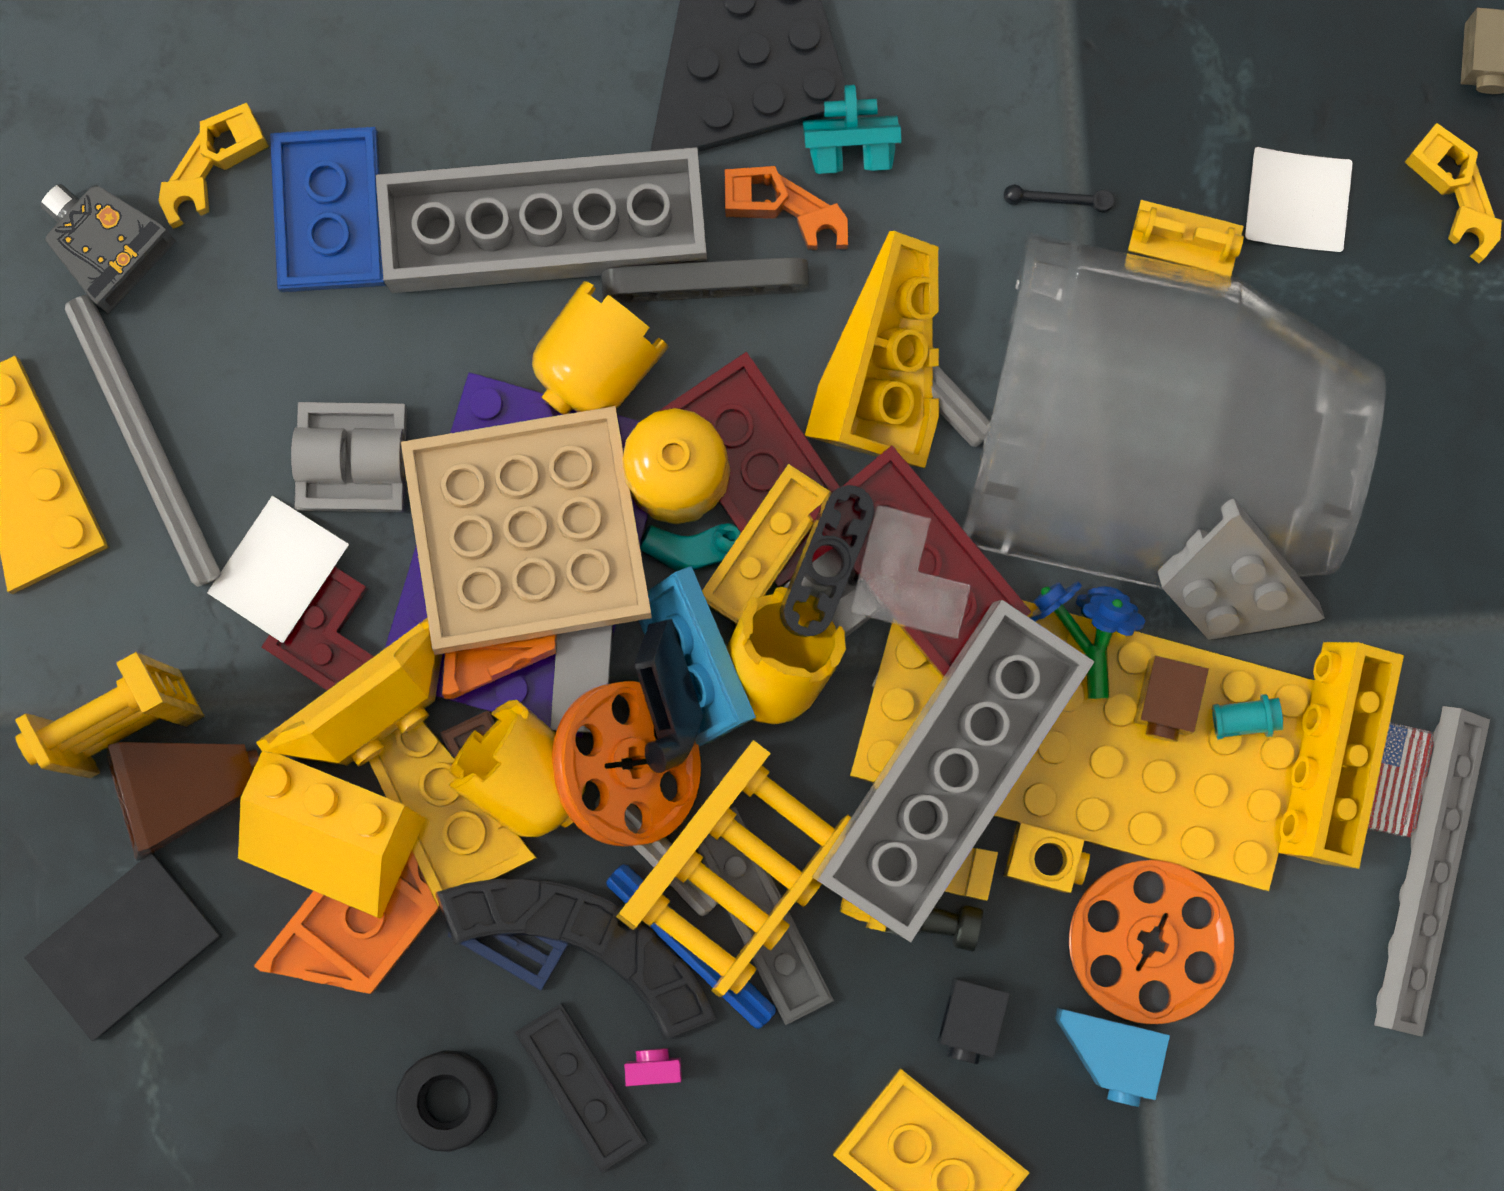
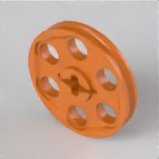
M623 681L611 683L585 692L565 712L553 741L552 764L555 785L565 812L585 834L599 842L612 846L644 845L668 836L688 815L697 796L700 783L701 759L699 745H696V742H694L691 752L682 764L662 773L654 772L648 764L633 766V769L623 770L622 767L605 768L606 763L621 762V759L632 758V761L646 759V744L656 740L654 725L640 682ZM617 695L624 697L630 708L628 720L624 724L617 722L612 713V703ZM581 726L588 728L593 735V749L587 756L583 755L576 746V733ZM666 772H670L677 781V794L671 801H668L663 796L660 788L661 778ZM589 780L595 783L600 792L599 805L593 811L589 810L582 800L583 786ZM631 803L635 804L642 814V824L636 833L631 832L625 823V811Z
M1160 860L1136 861L1118 866L1106 872L1083 894L1076 906L1070 924L1069 952L1078 980L1089 996L1101 1007L1118 1017L1133 1022L1164 1024L1184 1019L1206 1006L1219 992L1228 976L1233 961L1234 933L1231 918L1221 897L1201 876L1188 868L1171 862ZM1143 872H1153L1163 882V894L1154 903H1144L1134 893V881ZM1193 897L1205 899L1211 908L1209 923L1200 929L1189 927L1182 917L1184 903ZM1105 900L1110 902L1118 912L1117 924L1108 932L1096 931L1088 922L1089 908L1097 901ZM1166 913V918L1159 928L1161 930L1159 940L1165 944L1164 950L1162 952L1152 951L1148 957H1144L1141 967L1137 971L1136 967L1143 956L1141 952L1144 946L1137 940L1138 934L1141 931L1150 933L1154 927H1158L1163 914ZM1194 952H1205L1214 962L1215 969L1213 975L1204 983L1191 981L1185 973L1186 959ZM1102 955L1114 957L1119 962L1121 968L1118 981L1108 987L1097 985L1090 974L1093 961ZM1156 980L1163 983L1168 989L1169 1000L1165 1008L1153 1013L1145 1010L1140 1004L1139 991L1147 982Z

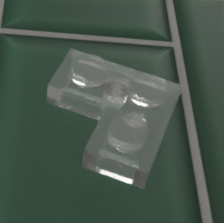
M880 505L876 506L849 613L951 639H958L971 585L918 572L931 518Z

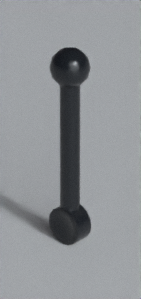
M1014 184L1006 187L1003 194L1005 201L1011 205H1018L1022 201L1090 205L1096 211L1103 213L1109 211L1114 204V196L1108 190H1100L1095 195L1028 191Z

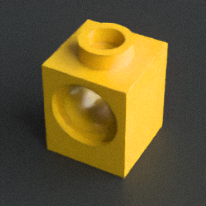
M1019 823L1016 825L1003 876L1059 892L1071 893L1073 883L1082 885L1084 882L1090 854L1082 852L1084 839ZM1043 844L1056 846L1063 856L1061 869L1052 876L1041 873L1035 865V853Z

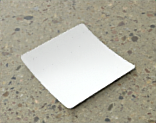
M1256 147L1254 149L1245 231L1246 239L1304 249L1333 252L1343 251L1352 161L1349 159L1301 155Z

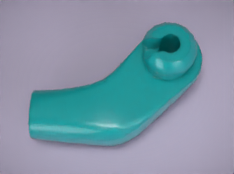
M725 523L696 535L681 536L650 525L643 534L639 546L640 550L676 571L692 566L693 571L722 562L741 532L736 525Z

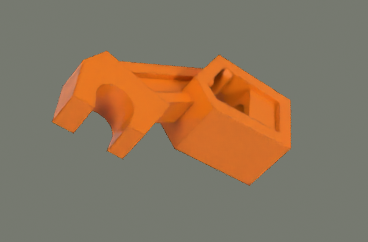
M775 166L725 169L726 217L776 219L782 210H785L797 218L798 226L808 250H817L816 235L823 229H830L836 234V249H848V218L837 203L833 205L825 203L781 176ZM764 183L766 186L772 184L777 200L775 202H771L769 199L764 202H752L751 184Z

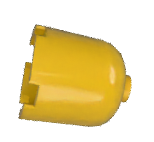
M583 281L540 340L533 353L532 367L535 376L547 389L541 398L562 415L569 414L572 410L583 412L613 406L617 409L669 348L666 342L660 338L651 344L643 337L650 327L611 296L607 295L602 303L593 298L591 295L596 288L587 281Z
M677 408L656 411L638 422L626 439L622 458L626 484L630 488L631 497L636 505L653 519L673 524L696 521L703 514L713 509L720 498L726 493L730 476L726 447L712 423L697 413Z
M785 587L776 588L772 595L760 596L759 598L753 597L749 600L727 646V651L756 716L752 720L756 722L779 724L793 721L803 714L818 697L839 665L846 650L845 632L842 626H838L836 629L833 621L822 633L809 637L795 636L786 630L780 619V606L787 591ZM809 595L806 602L795 603L793 606V611L800 615L798 624L803 627L808 621H818L820 613L813 610V603L816 597Z
M518 700L507 701L492 712V715L498 721L483 736L474 730L459 750L449 771L456 779L449 786L511 832L523 837H540L557 829L560 825L567 827L573 823L560 802L555 785L552 747L556 733ZM586 784L583 786L582 796H583V794H584V792H585V786H586Z

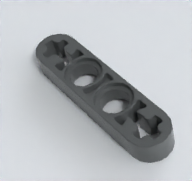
M769 258L611 268L601 273L603 300L609 295L619 303L787 294L805 291L810 288L808 261L803 258Z

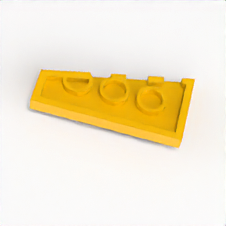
M16 356L0 362V555L7 592L14 594L109 548L22 362Z
M424 721L405 734L396 729L381 740L385 748L369 761L386 798L407 806L425 818L412 851L438 906L439 903L435 895L438 891L465 883L496 879L537 859L536 855L519 835L508 830L450 788L449 784L456 779V777L449 773L455 759Z

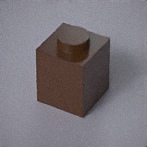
M1154 656L1149 659L1134 723L1147 726L1145 735L1170 742H1178L1179 734L1187 736L1194 733L1209 668L1160 656Z

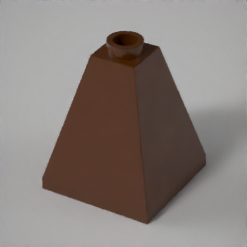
M117 742L108 745L107 761L136 861L145 858L150 853H155L240 800L259 759L257 750L246 751L245 744Z

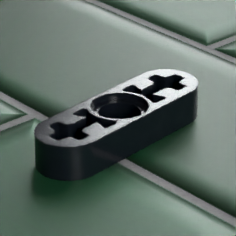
M853 485L842 486L831 491L822 502L780 606L781 622L786 630L795 636L809 637L818 635L826 630L832 621L874 517L873 501L870 495L860 487ZM849 497L855 499L854 509L861 514L860 519L848 521L841 536L852 537L849 546L844 540L835 536H824L822 532L824 527L830 531L837 529L841 513L834 509L835 503H843ZM820 546H831L841 556V568L833 577L821 576L813 567V554ZM805 577L817 586L831 587L832 590L829 596L824 592L817 593L813 603V610L820 613L818 621H808L803 627L798 624L800 615L793 611V606L795 603H804L809 598L813 587L801 585Z

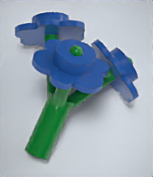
M1078 581L1065 589L1060 582L1051 587L1042 588L1041 594L1033 601L1038 608L1029 618L1036 622L1054 612L1085 655L1095 661L1086 674L1088 698H1109L1107 647L1113 632L1117 631L1122 635L1131 636L1135 630H1140L1144 627L1145 619L1138 613V607L1130 603V598L1112 587L1092 588L1088 590L1087 595H1078L1076 604L1081 607V614L1086 618L1092 619V624L1096 627L1094 644H1092L1063 605L1082 587L1081 583Z

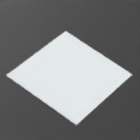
M272 496L207 593L284 643L349 544Z

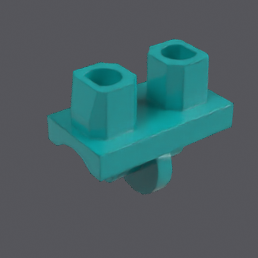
M844 85V100L824 102L825 117L845 116V118L803 121L805 148H810L815 173H837L843 171L842 146L851 145L863 146L864 170L892 169L895 143H901V126L898 123V116L857 118L859 115L878 114L877 99L857 100L855 85Z

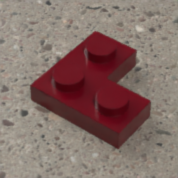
M334 567L284 643L269 635L261 648L328 691L374 657L339 634L368 591V588L337 567Z

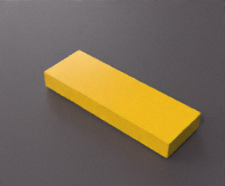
M788 464L703 588L702 592L708 606L737 625L749 600L753 597L759 598L767 594L814 523L810 520L808 514L823 502L830 491Z

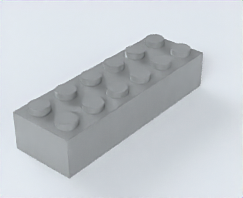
M697 147L376 175L383 280L391 293L601 276L602 271L617 267L707 262Z
M1005 601L993 602L812 877L904 939L912 942L1095 661Z

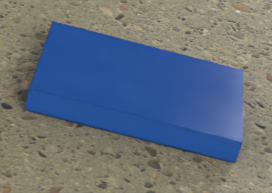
M376 127L270 133L277 289L280 292L386 286L383 280L376 175L380 174L378 131Z

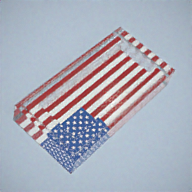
M1395 723L1389 724L1368 829L1411 839L1417 826L1422 801V786L1427 777L1434 743V732Z

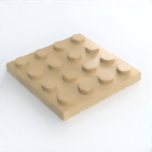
M615 406L401 442L434 655L652 618L630 488L626 484L623 470V448Z

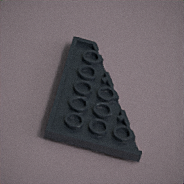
M680 0L651 151L697 147L698 152L797 125L803 123V121L825 117L824 102L843 101L844 85L846 83L822 1Z

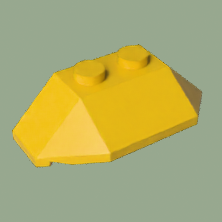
M428 617L276 729L258 740L256 743L259 748L267 753L348 765L354 761L359 767L373 759L385 748L381 740L396 729L405 734L422 723L429 716L425 708L435 702L442 654L434 655L432 650Z

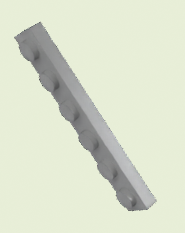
M1443 706L1440 721L1434 731V749L1428 776L1425 778L1422 786L1423 800L1418 824L1411 837V856L1407 875L1399 893L1400 907L1396 926L1388 944L1389 958L1383 986L1376 1000L1377 1014L1375 1026L1420 1037L1423 1036L1490 723V719L1462 708Z

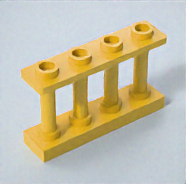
M135 652L116 662L123 675L122 678L116 681L118 687L56 721L27 713L21 715L15 721L22 733L16 735L15 739L20 751L30 765L33 766L38 763L41 769L92 778L100 774L92 756L107 748L108 745L124 739L158 719L187 727L205 716L179 669Z
M754 740L616 916L632 930L638 926L641 920L648 926L655 923L721 975V978L711 990L719 997L724 996L729 989L735 994L742 990L757 969L750 963L751 959L762 945L770 951L773 949L790 926L783 918L793 904L797 902L804 907L822 885L812 876L851 819L847 815L833 828L767 776L770 771L762 766L771 753ZM741 791L749 797L753 793L821 845L802 871L734 819L737 814L729 807ZM708 834L716 840L720 836L788 888L769 915L701 862L704 857L696 852V849ZM675 877L683 883L688 879L755 932L736 958L668 906L670 900L662 895V893Z

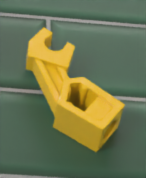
M247 103L200 121V133L168 182H161L158 201L169 225L173 229L184 224L178 215V207L186 200L195 203L196 210L200 216L209 213L208 190L205 178L213 165L227 170L269 147L255 115ZM231 130L236 144L226 149L221 148L219 153L216 154L214 137L217 138L221 133Z
M1436 123L1406 159L1405 163L1440 194L1455 193L1460 208L1457 210L1448 240L1456 244L1466 232H1472L1477 235L1479 247L1470 257L1480 263L1500 240L1502 220L1495 218L1476 165L1478 152ZM1445 154L1453 158L1457 165H1461L1456 179L1452 178L1450 172L1446 173L1437 165Z

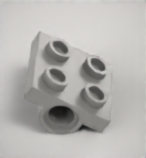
M298 402L297 427L293 431L291 446L292 474L295 481V509L297 511L404 512L405 467L401 442L406 441L407 406L397 403Z

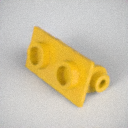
M1140 200L1128 251L1231 277L1235 259L1239 256L1244 236L1241 235L1244 226Z

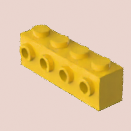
M1323 642L1321 653L1314 664L1315 682L1310 706L1306 709L1303 716L1302 728L1304 734L1299 757L1294 763L1291 772L1292 790L1287 812L1284 814L1280 824L1281 842L1278 853L1324 865L1359 869L1404 655L1359 642Z

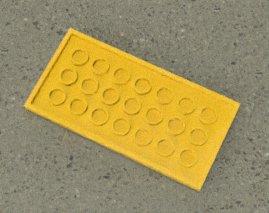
M1023 601L1031 610V613L1027 616L1030 617L1038 607L1034 603ZM1054 612L1036 621V623L1085 655ZM1070 613L1090 642L1094 644L1096 627L1092 624V619ZM892 619L850 777L872 783L876 781L943 679L894 619ZM1117 631L1113 632L1107 647L1109 698L1089 699L1087 695V675L1084 677L994 816L1084 839L1085 842L1150 860L1171 862L1197 873L1262 891H1269L1281 842L1280 824L1284 814L1287 812L1292 790L1291 772L1294 763L1299 757L1304 734L1302 728L1303 716L1306 709L1310 706L1315 680L1136 631L1131 636L1122 635ZM1154 656L1209 668L1195 731L1187 736L1179 734L1178 742L1149 737L1145 735L1147 726L1134 723L1148 660ZM1261 694H1267L1269 699L1279 698L1283 716V730L1273 731V737L1267 738L1265 733L1224 737L1217 740L1213 724L1212 705L1260 700Z

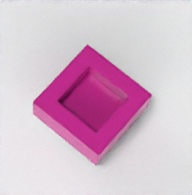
M668 1048L637 1050L636 1061H627L624 1064L626 1086L677 1083L682 1081L681 1057L669 1058Z

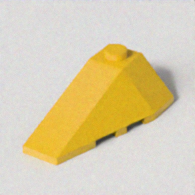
M889 231L818 384L805 436L876 457L893 445L909 465L925 468L939 418V398H933L931 386L933 387V367L939 366V348H933V317L939 311L938 246L897 231Z

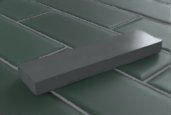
M736 807L731 808L737 814L734 819L745 827ZM708 834L696 849L704 857L702 861L705 866L768 915L782 898L770 874L721 836L716 840ZM728 911L739 935L746 945L755 932ZM789 911L783 920L789 923L790 926L771 951L762 945L752 958L785 1025L834 1001Z

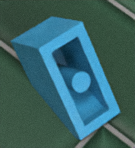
M1057 1008L1055 1016L1057 1023L1095 1084L1109 1089L1108 1100L1139 1107L1141 1097L1156 1100L1170 1035Z

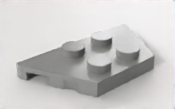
M1235 498L1227 501L1220 508L1224 519L1209 534L1207 531L1199 529L1186 542L1185 548L1180 553L1173 555L1158 570L1162 588L1208 640L1318 622L1325 618L1320 602Z

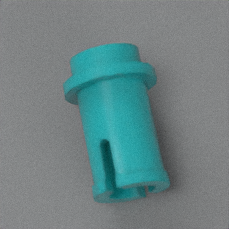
M1261 694L1260 700L1212 705L1213 724L1217 740L1224 737L1265 733V736L1268 738L1273 737V731L1283 730V716L1279 698L1269 699L1267 694Z

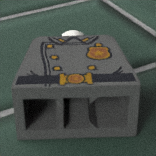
M58 184L45 195L40 204V207L57 222L47 234L45 241L88 296L107 314L121 302L176 242L161 224L98 185L92 186L78 199L63 184Z

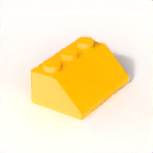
M262 751L240 800L238 859L381 919L425 818L396 801L283 755Z

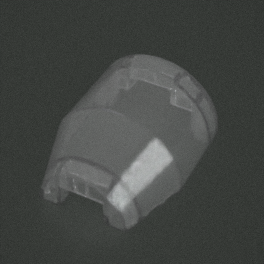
M1028 232L1015 284L1017 294L1010 321L1012 324L991 419L986 429L976 479L969 492L961 527L979 549L1164 590L1160 582L1158 570L1173 555L1180 553L1186 547V542L1199 529L1205 530L1209 534L1224 519L1220 508L1227 501L1235 498L1299 577L1328 575L1337 572L1345 559L1355 535L1374 469L1385 405L1386 385L1384 370L1240 278Z

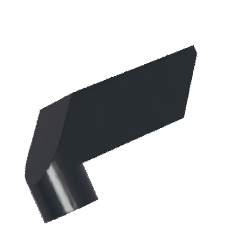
M672 618L648 625L634 663L658 739L647 743L645 746L646 761L649 767L656 773L665 772L685 761L692 750L703 719L701 707Z

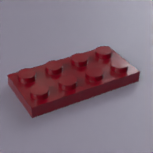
M747 352L659 410L677 408L692 411L712 423L724 442L730 466L727 490L718 502L741 533L788 464L830 492L840 488ZM811 529L774 583L777 588L784 586L791 580ZM820 546L814 552L812 562L833 547Z
M893 445L843 485H853L862 488L870 495L874 504V517L852 570L942 678L993 602L1003 600L1026 616L1031 613V610ZM849 497L843 503H835L834 509L841 513V519L837 529L834 531L824 527L822 532L824 536L838 537L850 546L852 537L841 536L848 521L860 519L861 513L854 509L855 499ZM822 503L817 508H815L811 513L808 514V517L813 523L815 522V519L818 515Z

